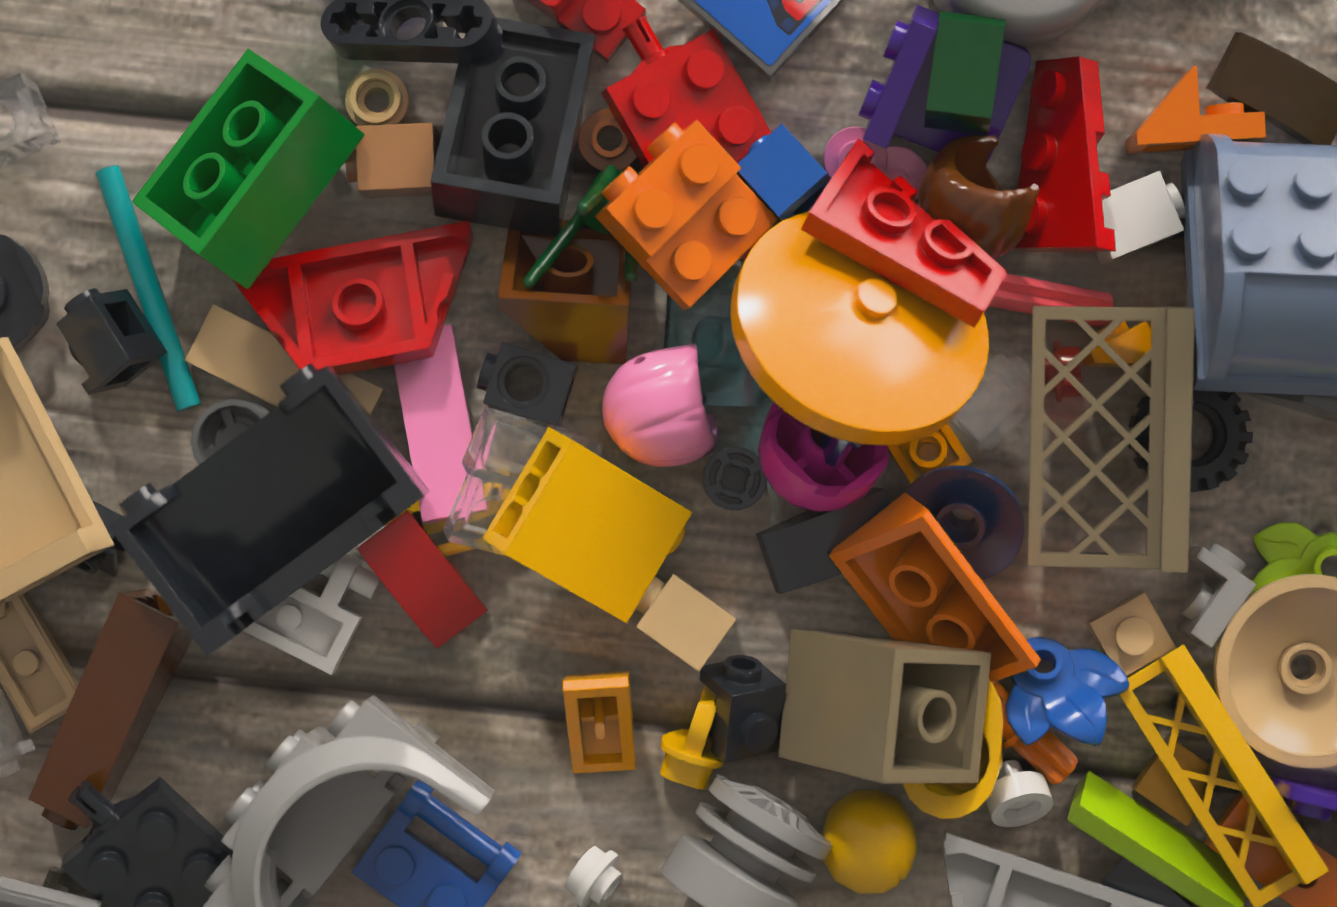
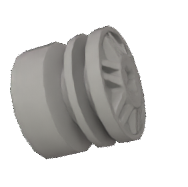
M716 775L709 787V792L730 808L729 812L726 813L709 804L700 802L696 809V815L716 834L710 842L698 836L682 833L663 864L661 874L675 887L703 907H797V901L786 889L777 883L784 874L796 880L812 883L816 876L815 870L794 853L798 849L817 859L825 860L833 847L832 843L815 830L806 816L771 793L755 785L740 784L724 776Z

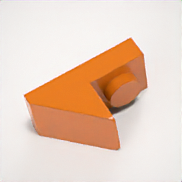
M1194 65L1181 76L1125 141L1126 154L1192 150L1201 141V135L1225 134L1232 141L1260 142L1266 138L1265 112L1244 113L1243 103H1221L1205 107V115H1200L1197 66Z

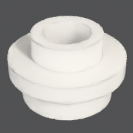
M594 846L583 855L570 873L565 884V888L575 895V904L579 907H587L594 901L601 906L609 899L623 877V874L616 870L620 862V856L613 850L604 853Z

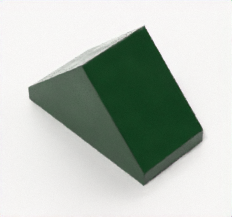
M940 11L925 111V128L988 135L993 113L1006 20Z

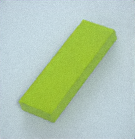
M1088 771L1078 782L1067 818L1071 824L1199 907H1244L1246 896L1220 855L1091 771Z

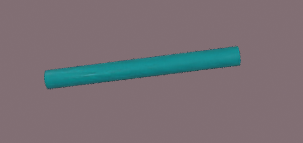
M114 165L100 169L95 172L141 309L167 350V353L159 361L177 412L192 409L201 405V401L188 363L184 361L186 357L120 166Z

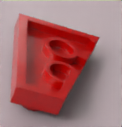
M1080 56L1036 61L1030 89L1031 98L1025 140L1021 152L1022 162L1018 189L1028 188L1036 184L1039 187V193L1032 210L1028 228L1022 240L1013 249L1024 252H1116L1114 229L1104 226L1102 200L1110 197L1111 192L1109 174L1099 171L1097 144L1105 134L1098 62Z
M858 138L809 211L801 230L975 328L1007 271L950 220H935L913 200L918 191L901 176L891 181L871 162L875 152Z

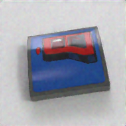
M678 0L705 25L713 29L721 39L769 81L808 37L811 38L843 2V0Z

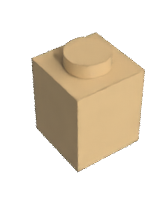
M675 573L671 574L666 583L655 576L636 607V610L643 614L636 627L698 672L736 621L734 615Z

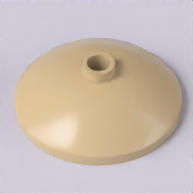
M1321 574L1293 575L1273 581L1259 588L1247 597L1220 635L1215 651L1213 676L1216 695L1245 741L1254 750L1267 758L1292 767L1318 769L1337 766V578ZM1306 655L1310 662L1309 670L1305 675L1295 677L1291 672V663L1297 656Z

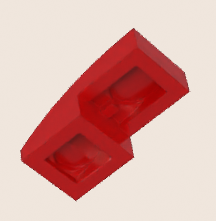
M411 510L405 511L356 548L384 586L436 649L488 611L451 560L448 561Z

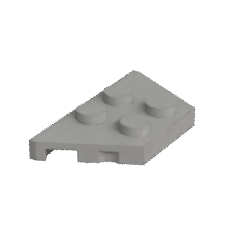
M945 831L941 839L951 907H1167Z

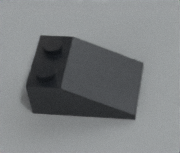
M497 18L503 35L501 44L496 52L482 62L458 64L430 181L434 215L556 237L562 229L573 176L595 45V34ZM473 23L472 28H480L479 23Z

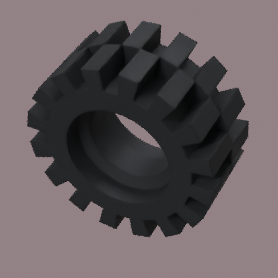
M1193 390L1192 410L1201 413L1208 419L1213 430V441L1209 450L1203 456L1191 460L1190 492L1212 490L1220 487L1219 484L1221 482L1230 481L1238 474L1235 471L1237 466L1245 464L1249 454L1244 451L1246 444L1253 442V432H1247L1246 422L1251 421L1248 410L1241 411L1237 404L1241 399L1235 392ZM1149 396L1142 397L1136 405L1139 410L1136 415L1131 416L1128 427H1135L1149 413ZM1146 427L1135 439L1148 452V427ZM1135 450L1137 458L1133 459L1138 469H1144L1147 472L1148 462Z

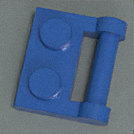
M418 779L351 873L398 907H484L522 852L507 841L503 846L432 796L431 794L434 789ZM418 816L486 865L487 869L480 879H476L408 830L407 827L414 817Z

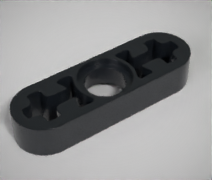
M334 0L327 6L321 17L322 33L337 54L348 60L475 64L488 59L496 52L501 44L503 35L500 23L489 5L483 0ZM417 17L426 19L423 30L416 37L409 40L397 39V32L404 22ZM362 20L364 24H357V21ZM473 23H479L480 28H472ZM344 30H350L349 34H344ZM458 33H467V37L461 38Z

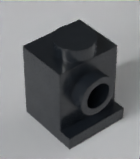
M97 288L84 291L65 305L64 309L67 315L56 323L69 344L71 355L84 367L89 375V378L82 383L88 395L127 386L167 353V350L128 289L100 293Z

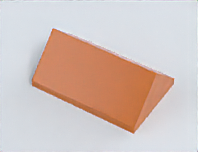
M906 492L837 545L829 554L831 560L892 639L991 653L989 680L991 682L1036 668L1040 662V657L929 510Z

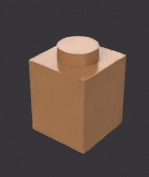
M433 123L356 126L365 136L345 162L346 175L349 183L357 182L358 191L365 198L432 195L430 181L439 147L438 131Z

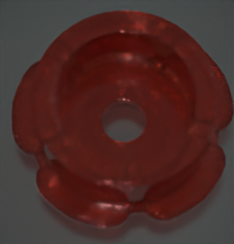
M1056 340L1053 343V356L1065 366L1080 352L1079 346L1060 347V341ZM1045 358L1046 384L1059 371ZM1080 362L1070 373L1082 384ZM1065 377L1050 391L1055 392V398L1058 403H1063L1064 397L1082 396Z

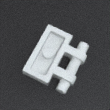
M347 553L320 573L329 578L321 595L302 586L243 631L332 675L336 672L363 616L341 606L346 593L351 589L372 599L381 580L375 573L361 567L362 559Z

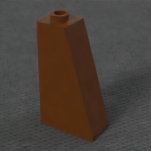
M148 588L118 594L28 800L44 807L42 816L62 828L77 830L79 825L88 828L94 824L78 808L68 802L72 791L77 786L81 787L83 781L89 780L111 802L193 639L163 598Z

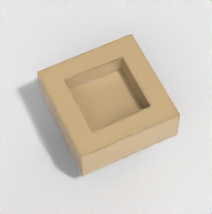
M1140 591L1085 622L1102 653L1116 662L1126 676L1176 649L1145 592Z

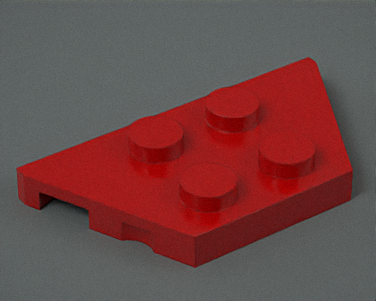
M469 220L275 257L271 259L248 290L232 279V281L299 370L312 363L318 372L326 366H331L337 375H343L431 358L436 351L474 240Z

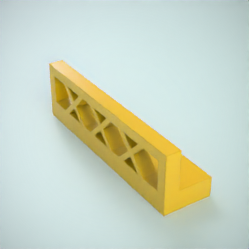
M1184 644L1127 678L1129 688L1122 694H1119V697L1252 907H1261L1299 883L1307 885L1329 871ZM1165 672L1179 694L1173 720L1147 714L1133 693V690L1160 673ZM1185 705L1198 726L1181 722ZM1154 724L1171 727L1167 745ZM1179 730L1204 735L1214 750L1208 776L1183 770L1173 755ZM1220 760L1234 782L1216 778ZM1189 779L1206 782L1202 800ZM1215 785L1241 791L1248 802L1249 807L1243 831L1219 826L1211 816L1209 808ZM1256 817L1270 838L1252 834ZM1224 834L1242 838L1238 856ZM1250 841L1275 846L1291 871L1258 890L1245 869Z

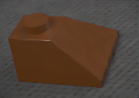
M563 220L562 229L569 220ZM584 225L544 276L539 279L534 287L527 289L522 284L524 277L556 237L508 229L498 293V308L563 361L589 362L594 364L626 363L632 282H628L625 278V248L611 233L601 234L592 230L588 225Z

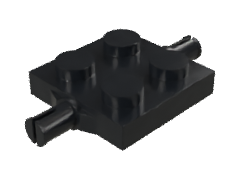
M161 777L157 778L136 796L119 801L117 804H112L89 780L83 781L81 787L77 786L68 798V802L78 808L94 824L87 836L63 854L61 868L95 899L102 901L101 904L104 907H203L213 894L204 887L205 883L228 855H233V850L221 842L224 835Z

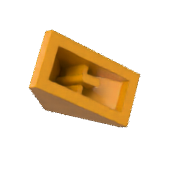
M630 671L566 675L563 680V696L572 773L636 770Z

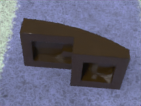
M1235 32L1206 88L1228 103H1243L1244 113L1265 112V120H1268L1302 144L1331 145L1337 134V82L1263 41L1243 32Z

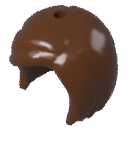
M975 134L967 137H957L947 143L930 162L920 184L918 205L935 220H950L995 260L1003 257L1022 240L1028 228L1032 210L1039 193V187L1033 184L1031 187L1024 189L1002 190L986 166L991 151L999 145L997 137L995 135L979 136Z

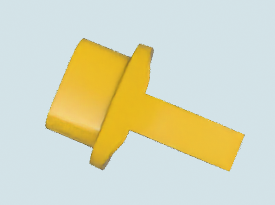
M704 685L690 729H679L666 733L662 736L660 743L661 749L665 752L659 771L660 775L668 780L698 790L707 789L713 770L719 769L724 764L711 752L712 738L708 735L715 717L717 695L706 685Z

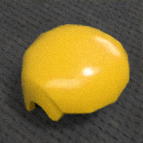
M879 789L855 790L834 803L826 814L822 835L832 843L833 847L826 859L822 861L836 883L857 894H884L898 887L900 881L907 878L913 867L917 852V833L914 821L900 799Z

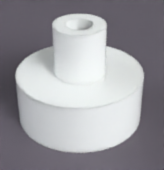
M1017 760L1003 762L992 794L986 800L993 823L1001 827H1018L1035 822L1044 817L1054 804L1044 775L1033 771H1023L1020 762Z

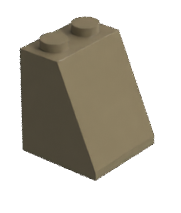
M791 629L778 757L878 783H978L991 653L846 632Z

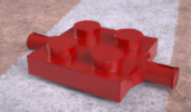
M646 15L622 28L641 62L629 76L607 87L601 92V95L643 168L654 159L647 150L648 146L674 122L683 130L698 120L737 163L746 156L747 151L755 141L772 133L713 29L684 45L668 46L663 49L647 21Z

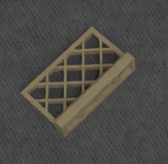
M1033 306L1028 566L1160 569L1161 572L1188 573L1194 308ZM1046 320H1074L1092 340L1063 366L1045 347ZM1084 320H1111V322L1097 334ZM1123 321H1151L1150 349L1131 367L1104 341ZM1099 345L1125 373L1096 399L1070 372ZM1045 358L1059 371L1046 384ZM1150 361V384L1148 386L1136 373ZM1065 377L1091 405L1062 431L1044 412V396ZM1132 379L1149 396V413L1128 432L1102 405L1127 381ZM1098 411L1123 438L1099 461L1094 463L1069 436ZM1045 423L1057 437L1043 449ZM1146 427H1148V452L1135 439ZM1064 443L1089 470L1061 495L1043 477V461ZM1130 444L1148 462L1147 478L1131 494L1126 496L1101 470ZM1094 476H1097L1121 503L1093 528L1068 501ZM1044 488L1055 502L1042 513V489ZM1147 491L1145 516L1134 502ZM1061 508L1088 533L1069 552L1041 551L1042 525ZM1129 509L1146 527L1145 553H1117L1100 534ZM1095 541L1106 553L1082 551Z

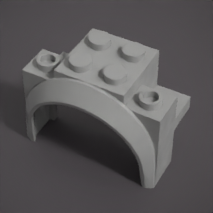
M374 695L366 699L361 706L350 700L328 728L322 724L307 734L299 729L293 737L289 735L265 765L274 773L267 783L260 779L253 788L248 787L227 812L224 818L233 826L221 842L233 850V855H228L205 883L204 887L213 894L203 907H307L410 776L427 783L476 816L480 814L490 801L495 790L435 743L439 740L440 736L424 723L419 722L415 727ZM276 867L293 879V882L289 884L282 878L276 882Z

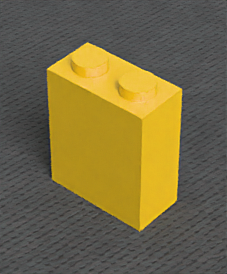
M548 427L482 538L503 554L627 623L667 555L674 552L680 545L685 534V525L693 512L572 439Z

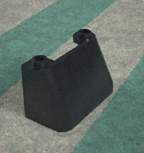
M312 363L308 364L279 386L286 397L277 404L275 409L172 485H168L157 492L150 482L118 505L124 516L109 528L207 657L430 492L417 472L331 366H326L318 372Z

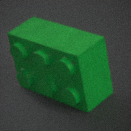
M248 48L131 202L198 255L248 290L296 225L307 214L312 204L340 167L347 161L349 155L365 134L318 94Z

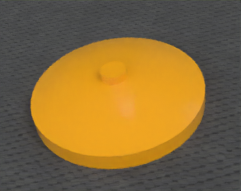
M809 211L783 220L766 232L750 251L737 276L731 298V323L735 342L742 360L758 385L776 404L800 422L817 431L842 440L872 445L900 444L923 438L941 429L962 410L978 387L987 364L989 336L984 313L974 328L836 249L829 247L801 230Z

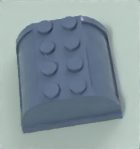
M1225 134L1201 135V141L1192 150H1185L1180 162L1182 200L1186 212L1183 223L1188 307L1195 309L1193 390L1337 396V145L1232 141Z

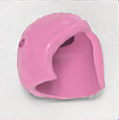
M696 344L652 350L638 355L620 366L607 384L602 403L605 429L621 451L638 463L654 467L680 466L699 460L715 449L718 441V429L714 421V414L707 415L703 405L698 367V347Z

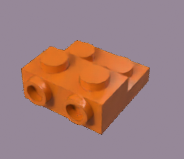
M698 120L683 130L674 122L647 148L654 159L638 174L629 166L601 192L609 202L595 215L600 223L683 311L690 308L778 220L736 174L741 169L739 164Z

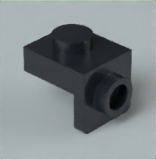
M733 655L726 658L725 661L704 665L700 670L699 679L717 695L711 752L725 764L778 751L786 684L752 656Z

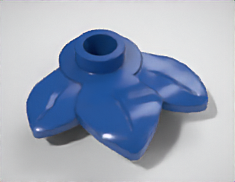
M1033 637L1027 639V642L1040 659L1047 660L1052 664L1053 671L1039 673L1033 668L1010 676L1014 688L1006 703V716L1013 732L1026 746H1030L1040 740L1050 727L1072 740L1093 746L1100 745L1104 738L1107 723L1106 705L1103 698L1114 697L1128 690L1129 681L1124 671L1108 656L1094 649L1067 650L1062 644L1050 638Z

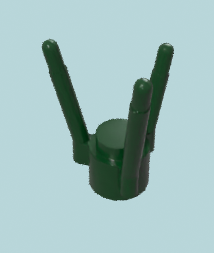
M608 165L594 177L585 196L578 203L572 218L524 277L522 284L525 288L531 289L535 286L584 225H588L595 232L610 234L595 215L609 202L601 192L623 171L618 170L613 165ZM625 249V278L628 282H635L638 278L639 263Z

